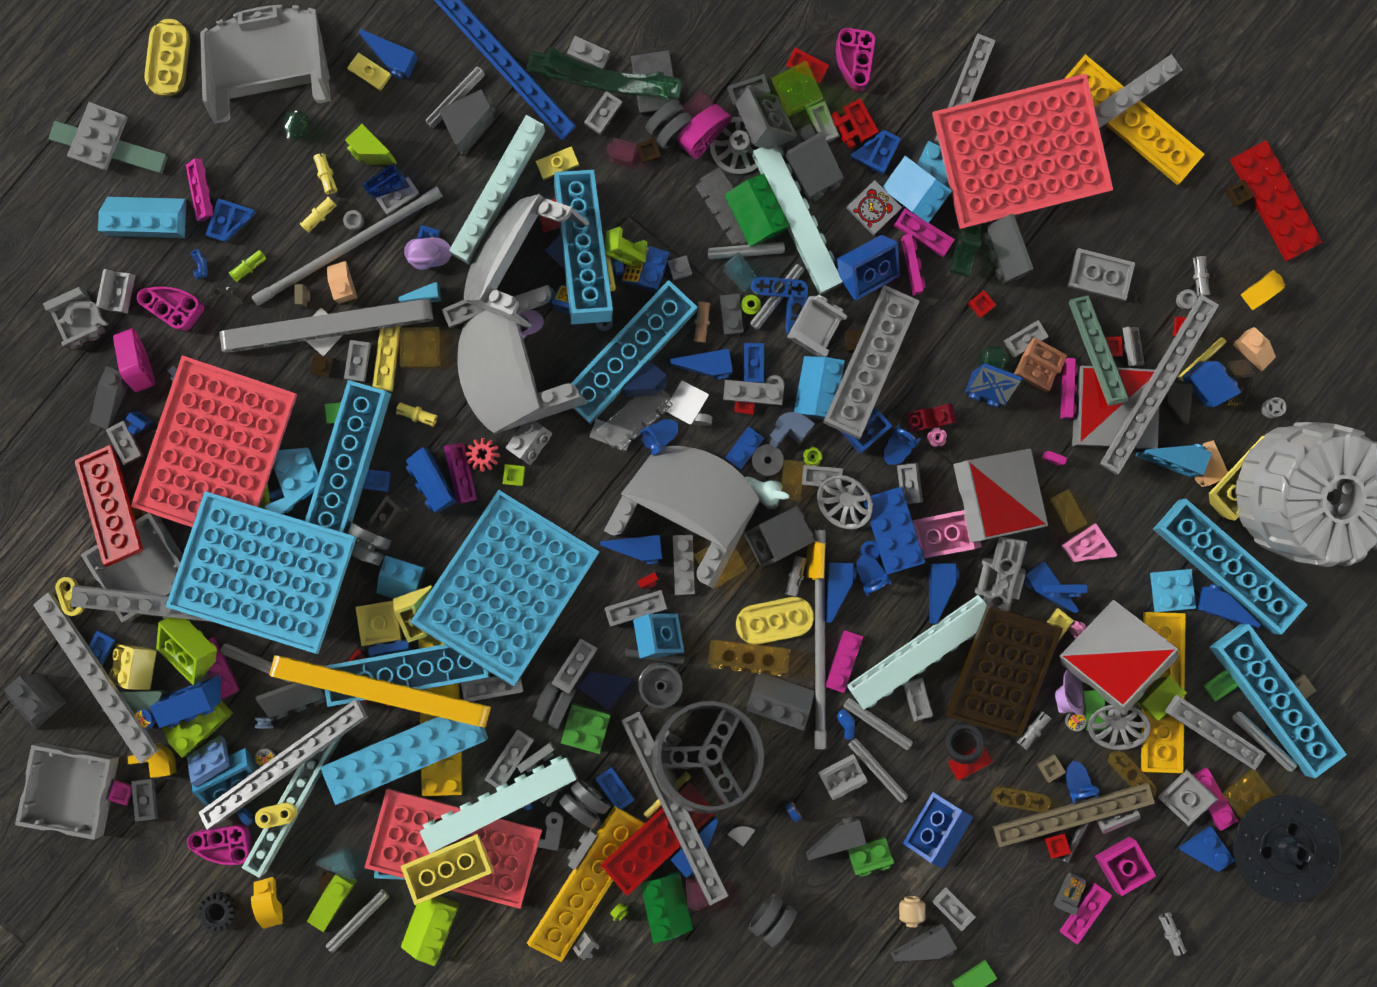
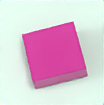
M1046 451L1042 459L1061 466L1066 463L1067 457Z
M115 779L107 800L127 806L132 795V784Z

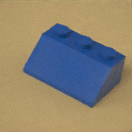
M880 235L837 259L839 276L856 301L900 277L898 242L884 235Z
M423 447L406 460L408 463L406 469L411 477L415 476L417 480L415 485L420 494L424 493L426 496L425 504L430 511L433 510L435 513H439L456 503L455 495L430 450Z
M218 675L201 681L194 686L191 685L171 692L150 705L159 728L167 725L168 728L180 724V720L185 719L188 722L198 717L197 714L202 713L204 716L215 711L214 707L221 703V676Z
M932 792L903 844L930 863L944 869L972 821L973 816Z

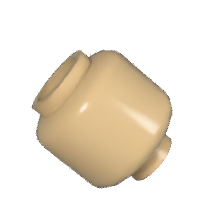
M905 896L904 900H901L899 903V919L906 923L907 927H918L919 923L925 921V903L918 896Z

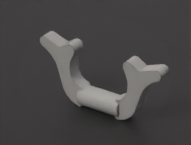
M91 301L70 302L64 316L57 321L58 324L68 323L73 325L72 314L74 310L91 309L94 314L91 324L95 326L98 324L108 326V323L101 316L100 309L96 307V303Z

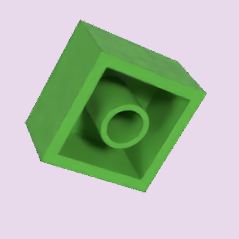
M573 702L561 743L600 754L611 713Z

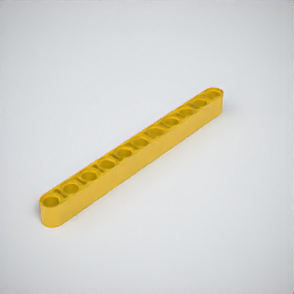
M274 655L269 674L272 677L479 727H486L491 707L279 655Z

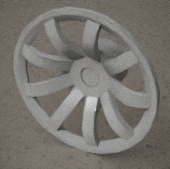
M732 117L730 123L735 122L736 131L731 133L725 128L722 132L729 140H714L710 145V150L714 161L721 169L732 174H746L758 168L756 163L750 166L746 155L747 152L753 155L754 149L751 145L754 144L749 138L748 131L744 132L741 130L740 122H743L742 118ZM715 146H728V149L717 156ZM732 152V162L730 167H728L721 160ZM738 155H741L746 167L745 169H735Z
M835 475L827 478L818 489L817 501L823 515L834 525L844 529H857L869 521L873 512L872 498L867 489L854 478ZM836 480L839 490L830 488L828 484ZM841 480L849 481L852 484L844 488ZM824 489H825L828 493H830V494H832V495H836L835 497H832V498H823V497H822V496H823V491H824ZM867 500L868 510L862 508L859 502ZM837 502L838 504L829 512L826 510L824 503ZM840 508H843L840 521L832 517ZM856 509L866 515L862 521L858 519ZM849 510L854 524H846Z
M1112 705L1100 708L1091 716L1088 722V731L1091 738L1099 745L1113 750H1125L1134 748L1147 739L1150 733V722L1147 716L1135 707L1129 709L1132 711L1130 715H1128V712L1123 715ZM1138 714L1143 719V721L1134 722L1132 721V719H1134ZM1098 716L1105 720L1102 723H1094ZM1133 727H1145L1144 733L1137 732ZM1093 728H1105V730L1096 735ZM1112 730V736L1109 743L1101 740L1102 738H1105ZM1126 730L1139 739L1131 743ZM1118 732L1121 733L1125 743L1123 745H1115Z

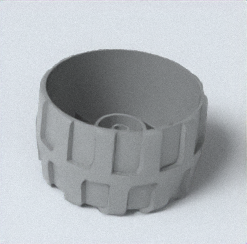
M1297 422L1293 426L1277 427L1271 430L1250 449L1244 459L1239 478L1236 482L1235 494H1237L1238 515L1243 527H1246L1254 537V541L1264 549L1299 563L1332 567L1335 565L1349 566L1362 561L1367 556L1368 551L1371 549L1377 550V441L1365 437L1364 431L1331 423Z

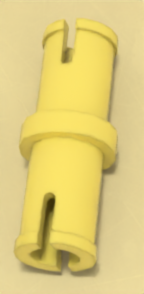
M322 153V157L320 154H317L313 159L318 169V178L322 181L325 194H329V191L333 194L337 192L332 177L333 170L329 168L326 154Z
M327 197L317 208L311 210L312 213L300 225L310 233L320 221L323 222L325 220V216L337 205Z
M402 402L397 406L396 414L408 417L413 422L419 421L432 427L437 422L438 415L423 411L421 407L417 406L415 408Z

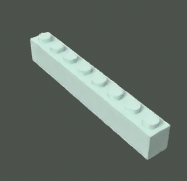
M527 115L525 116L449 250L452 256L470 265L480 244L489 232L544 135L545 128L542 123Z
M779 145L771 149L763 147L753 151L752 157L760 173L765 174L790 224L787 229L819 295L840 286L842 280L839 276L838 268L836 269L833 263L835 258L832 252L828 251L825 246L826 239L822 233L819 234L816 228L818 223L814 215L811 216L808 211L810 207L806 198L802 199L799 193L801 188L797 180L794 181L791 176L793 172L789 163L785 164L781 146Z
M977 595L847 684L863 710L874 706L879 699L890 695L895 688L906 684L914 675L924 672L927 666L940 661L943 655L949 651L956 650L959 644L965 640L972 639L977 633L987 606L984 600Z
M342 736L299 766L278 804L285 802L294 804L297 808L296 818L322 774L320 767L328 763ZM283 810L282 815L284 817H287L288 812L286 810ZM296 818L288 824L264 828L242 868L257 877L264 875Z
M559 756L551 760L552 765L544 768V765H541L532 770L534 774L528 777L523 774L514 779L516 783L510 786L505 783L496 788V793L490 795L487 792L478 797V802L472 804L469 801L460 806V811L453 813L451 810L441 816L442 820L436 823L432 820L424 824V829L419 832L429 854L577 780V776L568 758Z

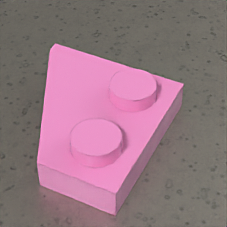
M1097 524L1091 525L1061 545L1072 562L1117 556Z

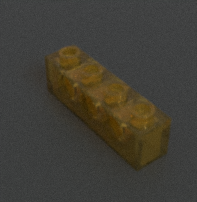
M710 639L708 664H712L711 668L723 669V666H731V670L743 671V668L751 669L752 673L763 674V670L771 671L770 675L782 676L783 673L788 672L790 649ZM727 650L734 652V658L731 661H726L723 658V654ZM747 652L754 655V660L751 663L743 661V655ZM765 655L773 656L774 661L769 666L763 664V657Z

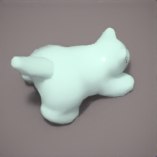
M749 476L745 477L756 492L760 502L767 509H775L778 507L779 499L789 498V494L781 491L783 486L778 481L761 482Z

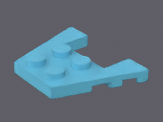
M309 448L278 450L273 467L284 498L265 505L266 510L283 515L285 512L288 513L292 510L293 506L301 499L304 500L314 492L319 473Z

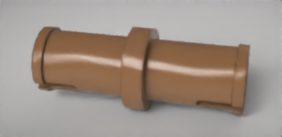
M698 302L697 319L694 321V324H696L694 342L706 343L707 326L710 325V321H708L710 303Z

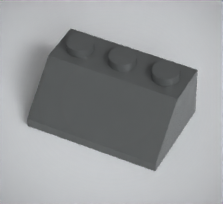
M748 87L736 102L739 115L745 124L752 143L756 147L771 149L797 138L796 132L777 95Z
M1013 213L987 225L983 229V240L989 246V257L992 262H995L997 268L995 270L998 280L1002 281V284L1023 278L1033 270Z
M759 671L746 710L804 731L815 691Z
M295 682L257 696L256 700L269 718L276 716V719L288 716L287 711L294 709L296 713L307 709L306 704L313 702L315 706L326 702L325 689Z

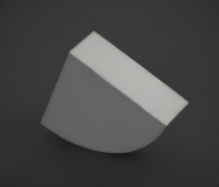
M738 826L732 828L727 835L744 846L755 829L750 826Z

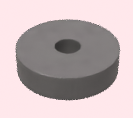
M770 444L760 446L752 456V465L755 471L763 476L775 475L783 466L784 458L779 448L776 447L775 449ZM765 457L771 458L770 464L764 462Z

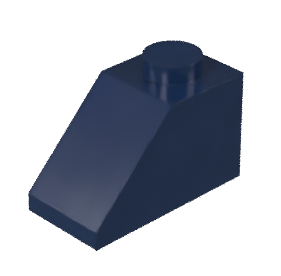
M648 361L622 387L623 395L625 397L654 396L666 387L667 376L651 361Z

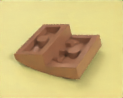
M1033 338L1022 355L1014 374L1022 377V380L1040 390L1048 392L1051 389L1056 374L1061 372L1067 355L1039 339Z

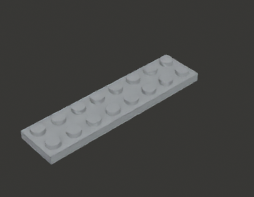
M886 285L882 287L823 421L824 424L857 439L861 438L919 304V300Z

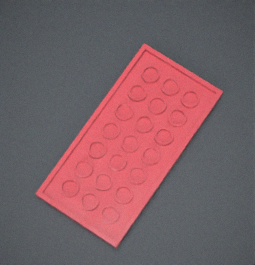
M387 788L364 868L405 879L401 866L429 855V851L419 832L424 829L423 825L432 820L436 823L442 820V815L451 810L453 813L461 810L460 807ZM500 818L438 849L441 850L478 834L495 871L450 891L521 909L542 829Z

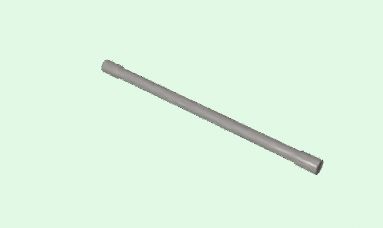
M436 186L420 198L292 274L252 295V299L257 306L273 298L274 295L424 206L430 205L443 197V195Z
M814 530V540L819 543H825V548L826 530ZM825 563L824 578L815 580V749H827L825 729Z

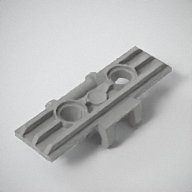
M999 537L994 558H984L982 560L983 568L978 587L975 588V593L984 596L983 600L986 605L989 604L1010 611L1012 600H1019L1026 573L1025 569L1021 568L1027 541ZM1005 561L1012 562V567L1009 565H1002V563ZM990 569H995L998 573L996 583L991 588H986ZM996 597L1003 599L1000 605H994L992 601Z

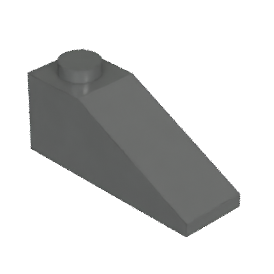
M106 366L96 391L90 423L104 429L111 427L129 387L118 370Z
M848 816L842 819L843 822L836 824L806 852L808 860L865 845L866 841L858 817Z
M940 923L890 952L894 961L941 959L942 957L948 958L953 955L957 947L944 925Z

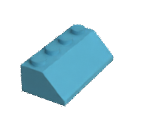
M107 197L99 210L98 231L106 236L185 238L186 199Z

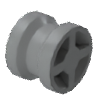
M1275 397L1263 402L1261 412L1267 418L1282 416L1287 406L1283 399Z

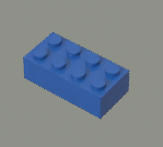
M898 487L872 495L873 512L869 520L886 575L924 564L926 561L903 488ZM865 500L864 504L866 509L868 510V502L867 500Z

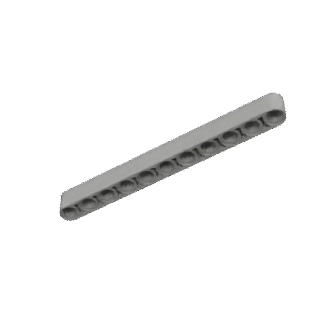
M422 299L220 331L219 334L222 352L231 353L379 330L383 326L385 329L432 321L433 314L431 300Z

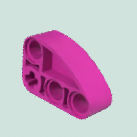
M844 28L840 31L836 43L838 66L850 88L855 92H862L866 89L870 78L875 36L869 31ZM847 37L851 42L845 43L842 41V38ZM864 59L867 62V64L862 65L858 62V60ZM855 78H862L864 83H857Z
M717 104L706 108L681 130L677 137L679 146L694 159L699 158L727 127L732 116Z
M151 287L142 289L137 294V301L140 305L171 327L182 332L189 331L204 311V304L201 300L180 289ZM152 295L151 302L146 303L147 297ZM195 301V308L190 310V303ZM168 306L167 313L162 315V309Z
M131 328L113 336L119 372L123 380L134 392L155 386V378L150 361L136 330Z
M244 823L214 827L212 830L201 829L191 834L187 839V845L194 853L208 861L222 865L244 863L253 848L250 828ZM236 831L241 832L242 836L236 835ZM216 832L222 835V841L216 839ZM196 836L202 838V845L196 842ZM239 849L245 852V858L239 856Z

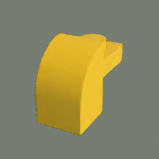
M1272 270L1261 280L1247 288L1241 296L1250 308L1254 310L1284 289L1285 283L1282 276L1276 273L1275 270Z
M155 743L159 751L146 761L149 763L150 778L177 773L173 752L167 746ZM134 754L128 756V764L139 763Z
M274 877L254 882V896H251V904L259 925L264 929L283 924L282 905L276 898V880Z

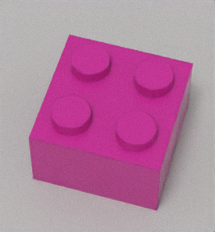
M1131 837L1123 839L1095 856L1112 888L1120 896L1156 877L1137 841Z

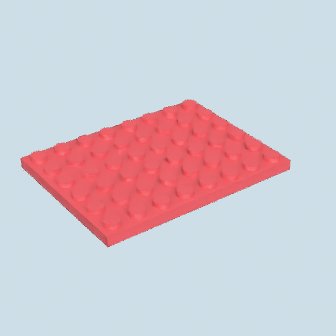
M1087 74L932 113L960 229L998 220L1012 213L1018 215L1113 190Z
M182 355L131 507L193 527L205 491L259 507L297 394Z

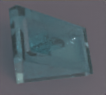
M739 252L724 265L723 271L743 292L751 286L753 279L757 278Z
M348 846L321 857L315 864L350 880H353L358 874Z

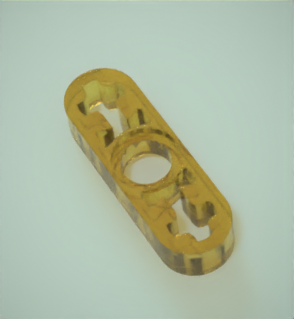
M1114 751L1109 755L1108 762L1110 766L1130 787H1134L1140 782L1142 784L1148 783L1152 796L1156 795V786L1125 753ZM1116 756L1122 757L1121 762L1126 765L1125 768L1120 764H1115ZM1134 769L1137 772V778L1130 781L1127 774L1130 770Z
M998 786L993 789L991 794L993 801L1001 806L1046 812L1051 805L1050 799L1038 792ZM1003 791L1005 795L1011 796L1012 803H1009L1010 799L1002 798L1000 801L997 794ZM1019 794L1026 796V802L1022 805L1016 803V797ZM1041 797L1045 801V805H1041L1040 808L1036 803H1031V799L1040 801Z

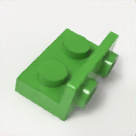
M885 836L868 841L865 845L847 849L856 875L866 876L872 873L871 870L878 868L879 870H885L890 868L891 864H894Z

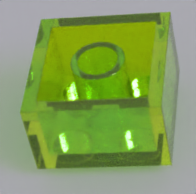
M807 61L771 78L788 117L823 100L822 93Z

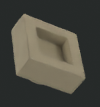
M295 284V305L307 307V302H310V291L303 284Z
M1301 674L1292 681L1305 699L1317 691L1304 674Z
M1054 754L1037 764L1048 783L1066 773Z

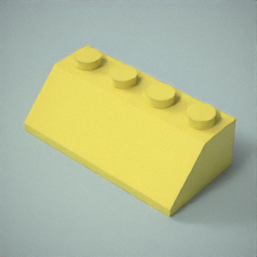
M1262 436L1251 448H1253L1265 436ZM1248 452L1209 492L1210 505L1223 518L1235 521L1239 517L1237 494H1235L1236 482Z
M478 834L401 866L414 905L495 872Z

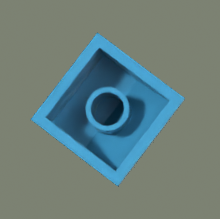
M385 555L379 572L377 594L393 599L420 590L427 568Z
M647 614L633 620L640 659L684 653L678 614Z

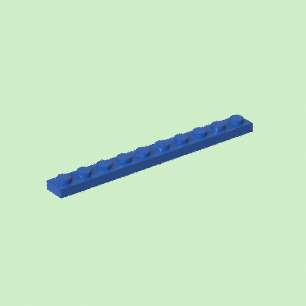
M434 0L561 140H565L577 127L575 123L462 0Z

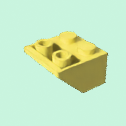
M432 586L393 598L394 612L408 643L429 635L411 624L410 621L433 589Z
M116 644L112 654L113 666L109 672L110 679L115 685L125 689L150 690L156 650Z

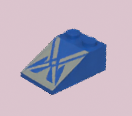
M984 363L972 372L965 393L969 395L970 399L980 401L981 399L987 401V405L991 407H1002L1020 384L1022 377Z

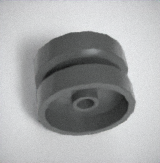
M673 99L662 106L650 118L645 127L652 137L658 136L657 142L664 150L678 142L677 137L679 133L693 119L689 112L683 113L684 107L677 99Z
M351 523L347 532L349 535L357 537L351 556L364 562L381 566L385 556L376 549L388 550L392 540L368 528Z
M654 662L649 664L639 677L640 695L649 706L665 709L679 700L682 693V679L678 670L673 665L666 662ZM659 682L664 683V688L658 689L657 684Z
M551 678L537 701V707L532 718L542 722L550 712L551 716L548 725L558 730L577 690L573 688L569 694L565 691H560L558 695L560 688L552 684L554 679Z
M577 779L571 785L573 794L565 793L560 800V804L582 824L594 829L600 822V817L597 813L606 814L611 804L595 788L581 779Z
M775 893L771 894L764 901L748 927V930L755 936L763 934V942L771 948L777 945L785 936L797 915V910L789 904L781 908L783 900Z

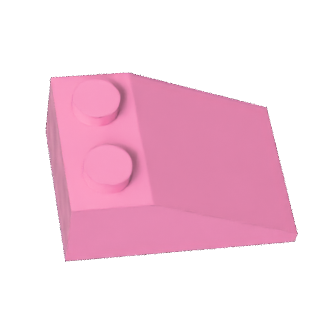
M964 510L913 520L924 558L982 547L981 541L970 542Z

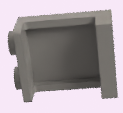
M80 287L43 303L45 310L52 314L64 340L61 342L62 346L72 350L80 348L82 343L88 340H97L101 337V334L106 333L103 325L98 324L95 326L91 324L94 318L91 309L74 310L72 314L73 325L57 323L64 316L70 302L91 301L87 290Z
M821 295L808 297L787 338L817 357H826L829 353L826 347L840 321L846 320L847 315L842 313V308L828 304V300Z

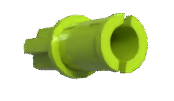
M257 251L247 260L243 259L241 264L230 271V276L238 282L248 273H253V269L264 262L266 256L262 251Z

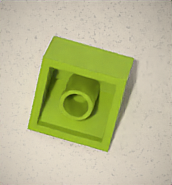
M363 124L345 139L349 145L347 149L358 162L363 160L366 165H395L397 163L387 148Z

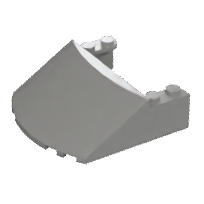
M282 5L256 7L233 14L234 18L225 22L222 19L216 21L217 26L210 30L205 28L200 32L203 103L214 124L230 120L231 98L312 83V95L317 103L331 101L330 75L315 9L308 8V10H303L297 5H293L292 8H283Z
M540 194L520 199L492 226L474 256L464 290V301L527 328H531L532 324L516 313L519 307L518 300L496 289L537 216L540 215L557 222L570 220L584 226L589 224L572 207L545 199Z
M549 285L514 296L519 302L516 313L518 314L547 304L554 298L556 292ZM486 310L464 323L458 345L460 383L472 411L494 434L587 404L586 399L579 394L577 387L569 383L540 393L537 392L518 323Z
M664 446L661 452L649 456L621 493L622 497L604 531L613 536L621 534L637 504L648 508L712 542L697 569V578L700 582L714 588L760 500L745 477L723 459L696 448Z

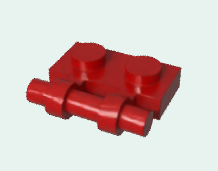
M861 98L843 107L844 116L840 117L838 111L831 114L835 127L839 129L843 136L841 139L847 144L849 149L856 146L853 140L855 137H858L862 143L879 133ZM850 122L854 130L849 132L845 123Z

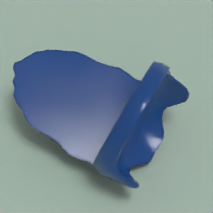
M663 419L639 432V434H643L642 441L647 448L652 450V455L661 452L662 447L674 439L678 432V423L671 419Z
M898 424L894 428L892 437L889 439L884 450V459L887 464L897 465L903 462L906 456L911 453V450L919 444L921 438L916 440L913 435L901 429Z
M868 555L860 556L857 561L856 570L861 582L864 584L863 590L867 596H869V592L879 590L887 583L892 585L889 576L885 574L876 559Z
M1072 761L1067 767L1066 780L1073 803L1075 804V799L1082 800L1089 796L1098 797L1099 788L1091 785V779L1086 768L1080 762Z

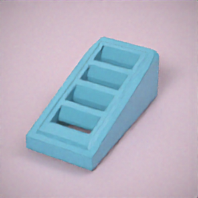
M437 282L398 297L399 302L403 303L422 299L439 302L441 301L440 286Z

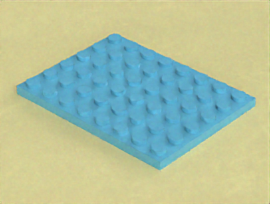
M498 490L410 623L514 687L598 556L599 551Z
M205 491L166 607L319 654L357 537Z

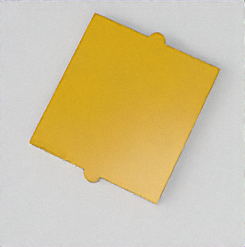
M815 541L807 545L806 578H812L813 580L824 578L825 543Z

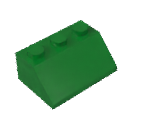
M764 173L746 180L724 195L749 247L783 234L790 226Z
M680 870L647 877L640 885L653 943L671 940L693 930Z

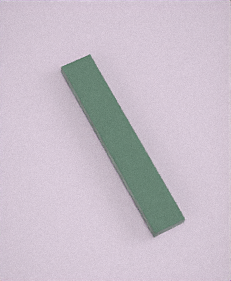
M54 121L48 139L71 147L78 128ZM119 140L111 159L162 174L168 156L164 153Z
M1089 295L1070 299L1071 311L1107 405L1127 402L1129 399Z

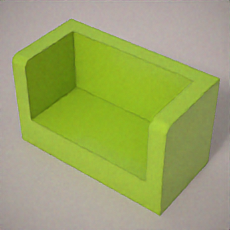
M621 227L606 231L605 254L630 267L646 263L647 241L642 240L632 243L622 238L623 229Z
M1163 674L1136 703L1153 720L1159 721L1166 714L1165 710L1174 696L1177 695L1182 698L1187 692L1170 675Z

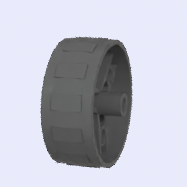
M715 701L697 702L674 713L656 736L652 751L653 772L659 788L677 806L695 813H718L744 801L754 790L764 766L762 740L754 724L738 709ZM696 711L719 713L702 746L662 747L664 736L670 725L681 716ZM737 725L745 734L752 753V770L743 791L739 788L722 759V753ZM718 726L726 730L725 736L718 734ZM714 738L720 742V745L709 744V742ZM674 753L681 755V763H676L673 760ZM687 753H696L693 763L687 761ZM716 764L721 772V775L715 777L709 769ZM663 769L701 770L722 805L704 806L686 800L670 785ZM720 779L727 781V789L720 787Z

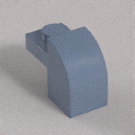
M785 413L777 419L775 424L777 427L770 434L772 439L769 444L776 449L787 435L800 444L810 433L814 423L800 413Z

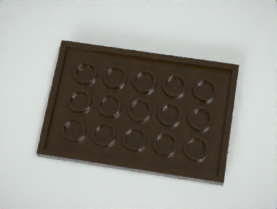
M987 604L948 707L947 717L1021 738L1063 628Z

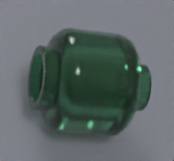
M293 109V112H287L282 124V129L287 132L286 136L294 140H298V137L305 138L311 125V121L308 119L309 115Z
M986 346L983 351L979 352V366L986 363L1003 370L1005 365L1009 363V354L1005 353L1002 346Z

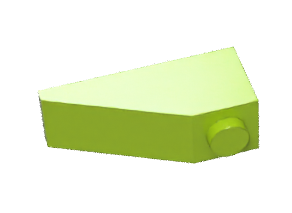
M342 870L337 872L325 889L307 922L324 932L357 880Z

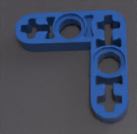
M757 277L751 282L753 293L765 296L788 297L785 329L786 333L789 334L791 326L795 323V320H791V317L798 318L799 314L793 313L792 306L798 303L801 306V310L803 309L808 297L807 284L802 280L770 277ZM761 280L762 284L770 285V288H762L760 292L756 284L760 283ZM777 282H781L784 285L782 293L775 291V284ZM798 284L802 288V291L798 294L797 291L789 290V287H797Z

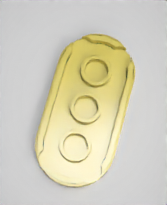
M174 19L160 21L159 24L154 25L149 35L145 82L155 94L162 97H170L180 92L186 80L190 35L188 30L179 21Z
M788 597L745 607L738 614L736 629L739 636L751 644H762L801 636L811 628L814 621V611L806 600L799 597Z

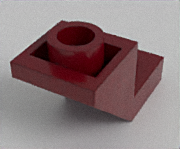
M952 403L907 413L911 432L956 423Z

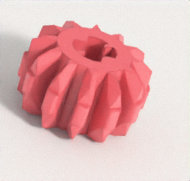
M481 438V444H479L475 439V447L468 445L472 452H466V456L472 457L467 461L468 464L474 463L473 469L475 470L480 465L481 472H484L485 465L489 470H492L490 463L492 462L497 465L498 462L494 460V457H500L499 453H493L498 450V446L491 447L493 445L492 440H489L486 444V439ZM481 450L484 452L487 451V454H485V459L478 457L481 455Z

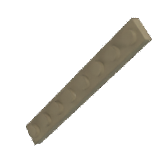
M1144 783L992 827L998 846L1003 847L1152 805L1155 802L1149 784Z

